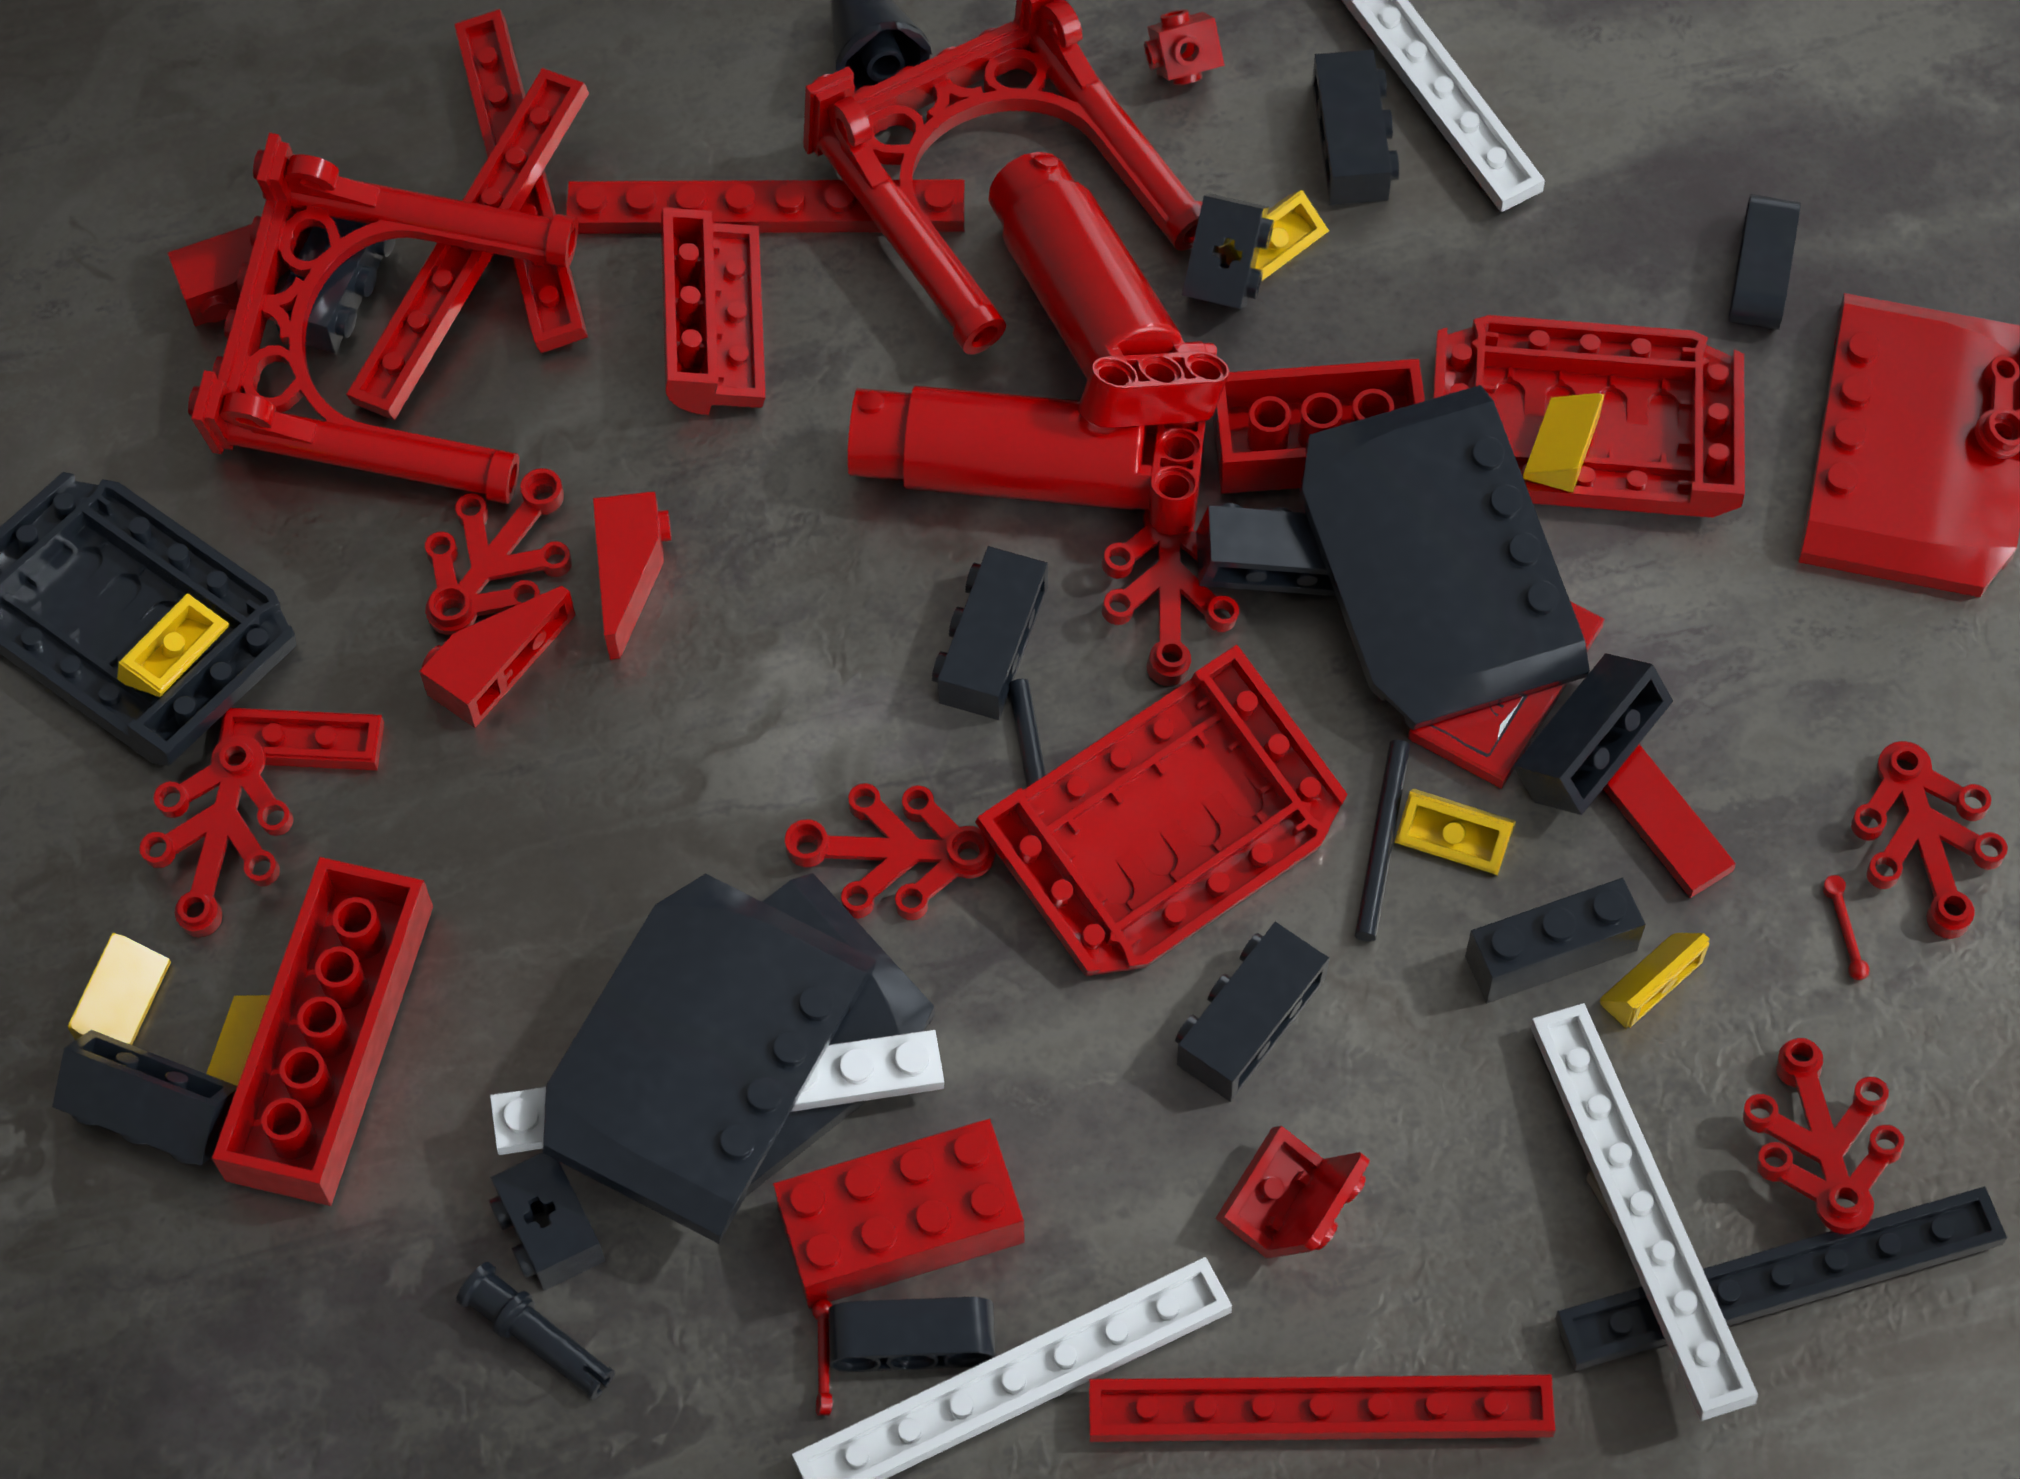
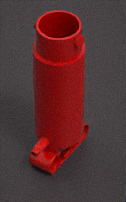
M1034 152L1024 154L1008 162L996 174L990 185L988 200L1003 226L1002 237L1010 254L1087 379L1078 406L1082 417L1093 425L1106 428L1209 420L1214 415L1229 375L1227 364L1216 356L1217 347L1213 343L1183 341L1178 328L1090 190L1079 182L1074 181L1062 160L1051 153Z
M915 385L912 393L857 388L853 398L849 425L848 474L858 477L904 481L905 489L1127 510L1148 509L1149 521L1155 530L1166 535H1180L1188 532L1196 520L1206 420L1201 422L1106 428L1093 425L1085 420L1079 412L1078 406L1080 401Z

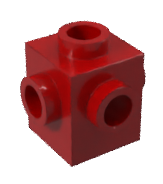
M1177 10L1161 15V23L1147 26L1150 40L1144 42L1147 63L1151 70L1156 69L1158 75L1167 80H1173L1175 85L1198 81L1202 79L1201 72L1225 66L1214 17L1204 12L1189 15L1188 10Z

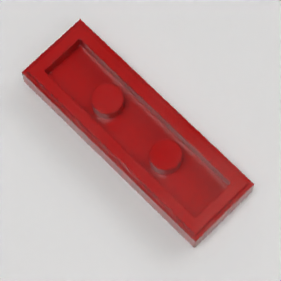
M230 708L222 718L219 742L235 734L251 736L259 742L266 756L265 765L378 771L384 720L382 715ZM235 753L230 757L229 764H241L245 760L246 753Z
M1639 744L1603 790L1691 899L1732 873L1736 863Z

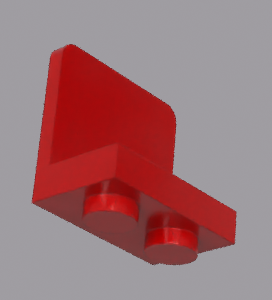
M1282 1125L1272 1127L1215 1219L1266 1259L1320 1250L1334 1236L1338 1227L1335 1219L1344 1204L1351 1202L1362 1190L1366 1182V1177L1363 1173L1369 1165L1370 1159L1361 1152L1323 1159Z

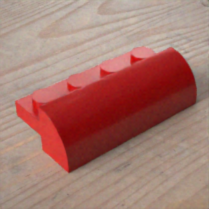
M663 207L661 212L666 395L677 407L702 415H709L712 405L762 408L766 393L759 226L713 223V211Z

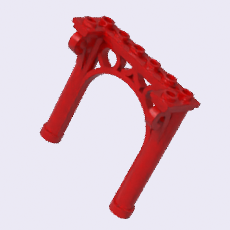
M1016 0L1013 21L998 28H989L978 37L957 47H948L942 50L936 57L916 66L905 67L898 71L895 76L873 86H864L855 93V85L853 84L854 73L849 66L833 74L822 75L811 84L805 86L804 150L808 155L813 152L818 157L824 154L953 328L952 335L962 350L969 355L978 354L994 345L1005 332L1006 322L923 213L914 195L912 185L915 169L926 150L940 136L963 122L997 112L1028 111L1050 115L1073 125L1094 143L1173 246L1179 251L1191 249L1193 246L1202 201H1195L1095 74L1077 44L1078 41L1082 40V28L1077 14L1066 0ZM1013 69L1025 70L1034 77L1026 89L1003 86L996 78ZM984 79L985 93H983L981 86L975 88H966ZM1046 79L1051 80L1062 96L1043 91ZM935 102L934 107L927 111L926 123L924 124L922 116L917 110ZM895 125L904 126L914 134L909 144L886 145L875 138V134ZM881 164L901 165L899 187Z
M269 133L265 149L257 151L253 164V177L257 180L263 192V198L266 201L262 216L256 215L252 222L250 243L253 249L249 263L243 262L238 273L237 289L241 293L237 308L230 309L226 317L224 334L228 341L224 356L216 358L212 371L204 370L200 386L193 387L188 401V414L191 416L192 421L212 453L222 454L224 448L232 450L233 445L486 494L487 500L509 504L513 498L518 480L520 465L518 453L364 424L345 417L326 403L314 387L307 366L305 341L308 320L320 290L332 273L353 254L372 244L396 238H413L568 268L573 260L576 249L578 219L561 214H555L553 218L347 179L338 176L340 170L331 162L311 155H294L289 143L282 142L279 134ZM332 217L368 225L354 230L341 238ZM308 227L325 229L328 232L331 245L329 249L311 261H302L294 256L296 239L300 232ZM284 260L287 267L294 274L304 277L305 280L303 281L296 277L293 284L287 290L274 294ZM292 310L291 319L287 314V311ZM267 319L274 321L280 327V339L283 345L289 344V350L281 345H269L260 349ZM273 362L288 364L293 370L296 377L295 380L279 396L273 398L261 396L257 392V384L260 381V374L263 368ZM304 396L322 420L282 412L290 410Z

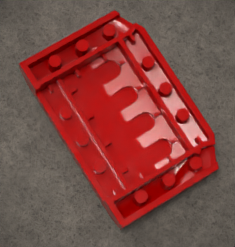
M1844 293L1840 305L1834 341L1835 352L1809 509L1805 518L1798 563L1981 597L1987 590L1990 582L2011 561L2017 549L2020 531V451L2008 459L1991 456L1979 445L1975 436V425L1985 412L1991 410L1992 388L1984 380L1983 371L1985 367L1995 357L2006 355L2014 359L2020 369V358L2018 355L2020 325ZM1997 368L1998 373L2002 377L2007 378L2005 373ZM2020 375L2013 383V410L2015 411L2020 409Z
M1487 315L1473 319L1472 327L1447 334L1448 327L1437 330L1433 399L1481 385L1495 403L1522 476L1552 397L1592 393L1604 395L1600 417L1573 493L1524 479L1533 504L1709 518L1742 507L1745 496L1743 353L1735 349L1732 356L1708 346V337L1693 330Z
M1236 644L1194 672L1190 680L1026 789H1018L979 815L975 823L1085 976L1148 967L1313 854L1323 843L1336 814L1348 794Z

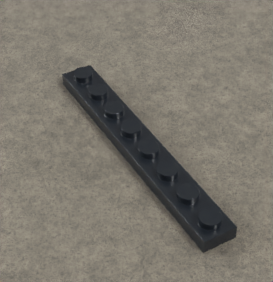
M1986 1186L1871 1219L1865 1227L1854 1233L1839 1234L1830 1231L1703 1268V1272L1727 1326L2002 1246L2007 1236ZM1643 1286L1557 1311L1555 1317L1574 1371L1667 1344Z

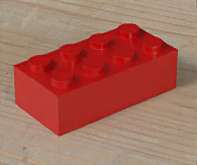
M1419 359L1229 372L1213 415L1221 494L1301 488L1306 458V443L1310 434L1425 401Z
M990 1118L773 1183L777 1206L808 1308H812L815 1302L822 1299L830 1302L1025 1243L1024 1219Z

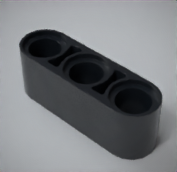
M1750 194L1743 224L1728 321L1776 330L1780 329L1789 285L1801 202Z
M945 1297L850 1301L834 1304L828 1309L829 1366L837 1371L871 1372L970 1368L996 1357L994 1303L986 1298Z

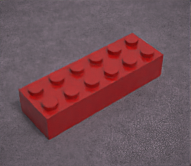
M319 857L212 1156L215 1165L226 1182L332 1206L433 909L424 880Z

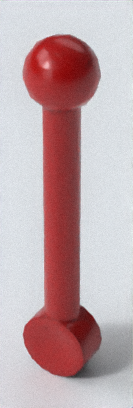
M1831 875L1824 882L1823 892L1828 898L1833 900L1851 961L1848 966V974L1854 980L1861 981L1869 975L1870 968L1868 963L1861 959L1843 899L1846 882L1838 875Z
M825 1299L815 1302L812 1307L813 1317L818 1320V1394L816 1398V1414L819 1416H830L833 1402L829 1385L828 1309L833 1304Z

